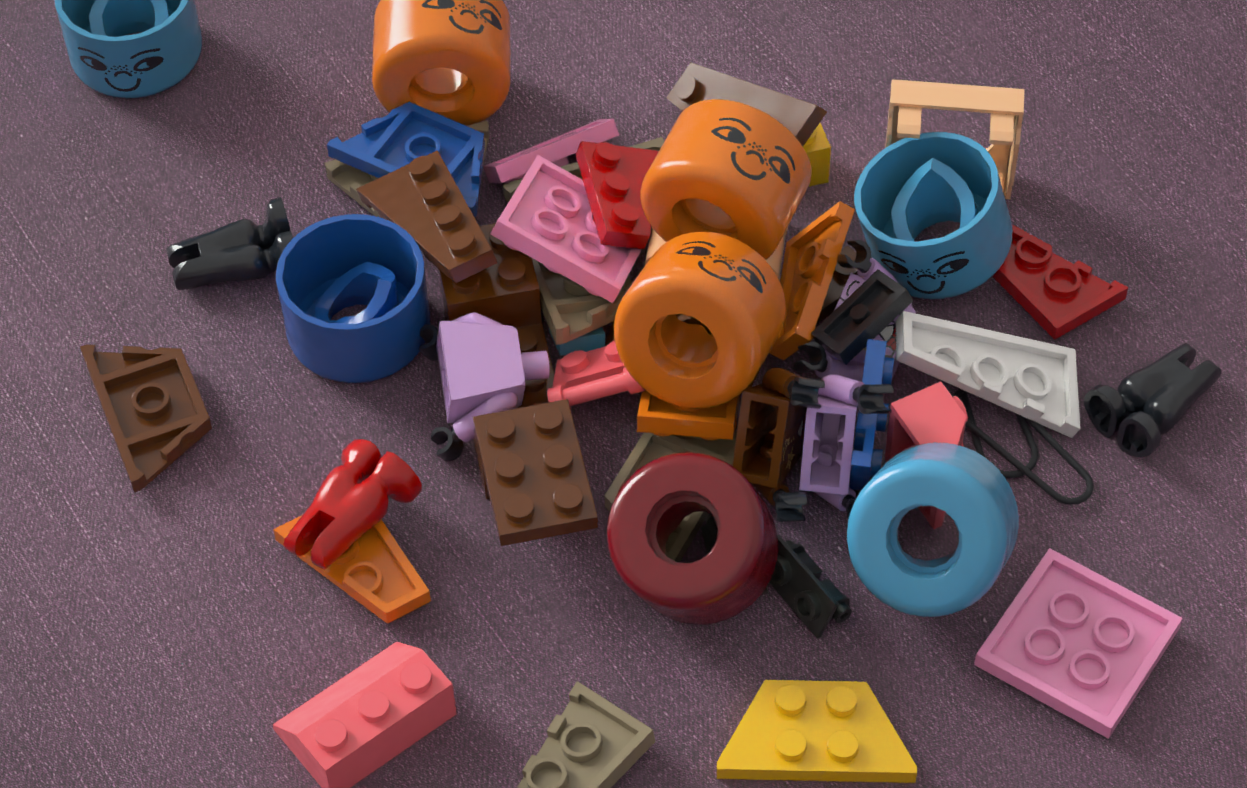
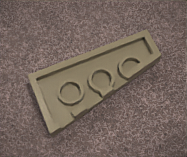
M577 681L569 693L570 702L562 715L556 714L548 727V738L537 756L531 755L523 768L524 777L517 788H611L656 742L653 729Z

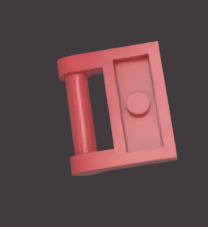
M614 340L607 346L586 352L582 350L573 351L558 359L553 386L548 388L547 397L548 402L568 399L571 410V406L629 391L632 395L646 390L633 379L624 367Z

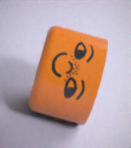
M381 0L374 15L372 83L375 94L382 106L390 113L391 110L411 102L465 126L482 122L493 115L505 102L511 83L510 16L503 0Z
M721 99L704 100L690 105L679 115L643 179L640 191L641 204L651 227L665 242L692 232L719 233L745 243L767 260L778 247L810 185L811 165L807 153L798 139L775 118L759 109L740 102Z
M692 232L677 236L667 241L653 254L623 296L614 321V340L617 352L624 367L633 379L650 394L667 403L696 409L725 404L740 395L751 384L778 339L784 325L786 313L783 289L778 277L767 261L745 243L730 236L713 232ZM675 314L696 318L708 327L712 335L702 325L685 323L679 320Z

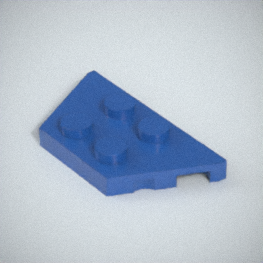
M407 102L391 110L385 117L375 118L362 124V133L344 142H341L336 137L327 144L329 157L377 178L409 164L417 157L426 156L438 150L473 216H477L485 150L484 133L414 103Z

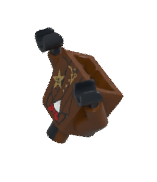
M772 368L764 374L762 384L747 388L742 392L733 467L744 475L771 505L775 506L776 518L779 522L805 521L806 518L803 514L802 505L807 504L806 493L790 492L783 481L801 456L807 408H821V404H818L819 388H825L824 380L801 377L783 368Z

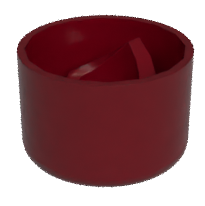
M692 452L675 453L657 458L642 466L619 490L608 518V549L613 565L621 579L650 607L665 617L678 622L695 625L712 624L727 620L741 613L752 605L765 590L777 562L778 536L768 507L744 475L727 462L710 455ZM705 511L715 517L718 527L717 541L709 554L701 560L691 563L676 562L668 557L666 551L668 537L686 516L693 512Z

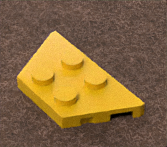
M764 680L717 761L716 779L916 783L917 766L867 682Z

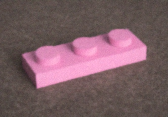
M599 119L483 167L489 183H508L524 178L537 155L562 167L570 163L567 156L577 152L581 141L607 143V140L619 136V132L614 119Z

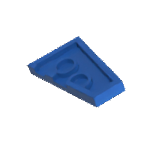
M867 340L862 378L864 384L891 385L894 358L885 357L887 341ZM884 403L885 407L888 408L889 404ZM860 410L858 412L849 487L852 490L861 491L870 481V477H873L881 469L883 449H875L874 441L876 431L885 432L887 414H863Z

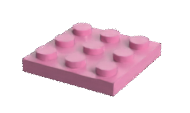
M539 155L535 158L490 235L501 240L507 247L521 251L542 263L548 270L569 278L583 286L592 295L602 297L611 303L615 301L641 249L601 245L583 180Z
M1049 548L977 652L974 665L1109 739L1177 634L1183 618Z

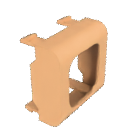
M892 79L885 148L904 138L920 139L922 108L991 113L989 144L992 145L986 148L996 164L1005 199H1010L1020 146L1024 114V89Z

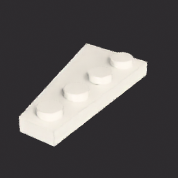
M903 311L896 319L897 361L1072 438L1081 429L1075 349Z

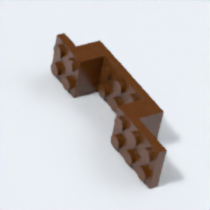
M494 223L479 227L492 248L498 262L497 264L457 283H454L441 270L438 269L441 281L446 321H452L466 314L476 312L502 325L516 328L521 352L547 351L549 378L525 380V391L521 406L516 409L473 416L475 438L472 440L485 497L491 501L500 545L506 546L598 528V516L568 399L548 402L547 390L553 386L555 373L542 326L540 288L532 258L521 251L507 247L501 240L490 235L496 224Z

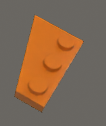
M841 201L786 242L780 278L786 305L785 321L778 339L769 352L781 360H785L799 350L798 346L810 343L813 339L811 332L816 328L837 264V257L841 252L855 211L854 208Z

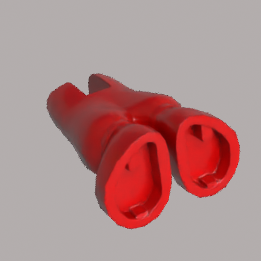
M355 439L343 449L341 456L343 465L334 468L326 476L313 502L284 539L283 545L286 550L295 555L303 556L312 549V563L325 570L359 537L375 526L386 515L389 497L400 503L413 502L420 494L422 484L413 469L393 452L387 451L381 457L379 449L371 441Z

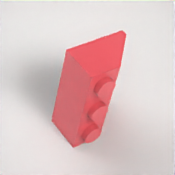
M395 642L274 723L273 729L321 788H351L457 715L453 684L422 649Z

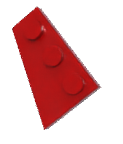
M580 142L575 155L601 245L635 249L645 248L650 237L651 225L642 208L640 191L643 179L659 151L617 146L606 142Z
M1012 224V243L1004 263L993 275V278L1054 340L1126 299L1127 286L1116 280L1109 284L1093 275L1092 267L1079 260L1075 264L1065 260L1052 252L1050 244Z

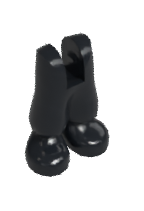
M282 197L271 199L266 206V219L262 225L257 226L251 220L242 219L216 230L182 240L166 248L169 264L174 268L172 277L175 287L178 290H188L225 281L256 280L276 271L283 250L293 239Z
M1185 343L1153 363L1126 376L1121 381L1117 390L1108 385L1093 387L1084 397V407L1091 422L1104 437L1110 438L1118 432L1117 443L1123 452L1139 458L1147 457L1160 446L1161 435L1169 432L1179 422L1191 405L1219 379L1222 370L1210 360H1205L1193 370L1189 369L1196 356V350Z

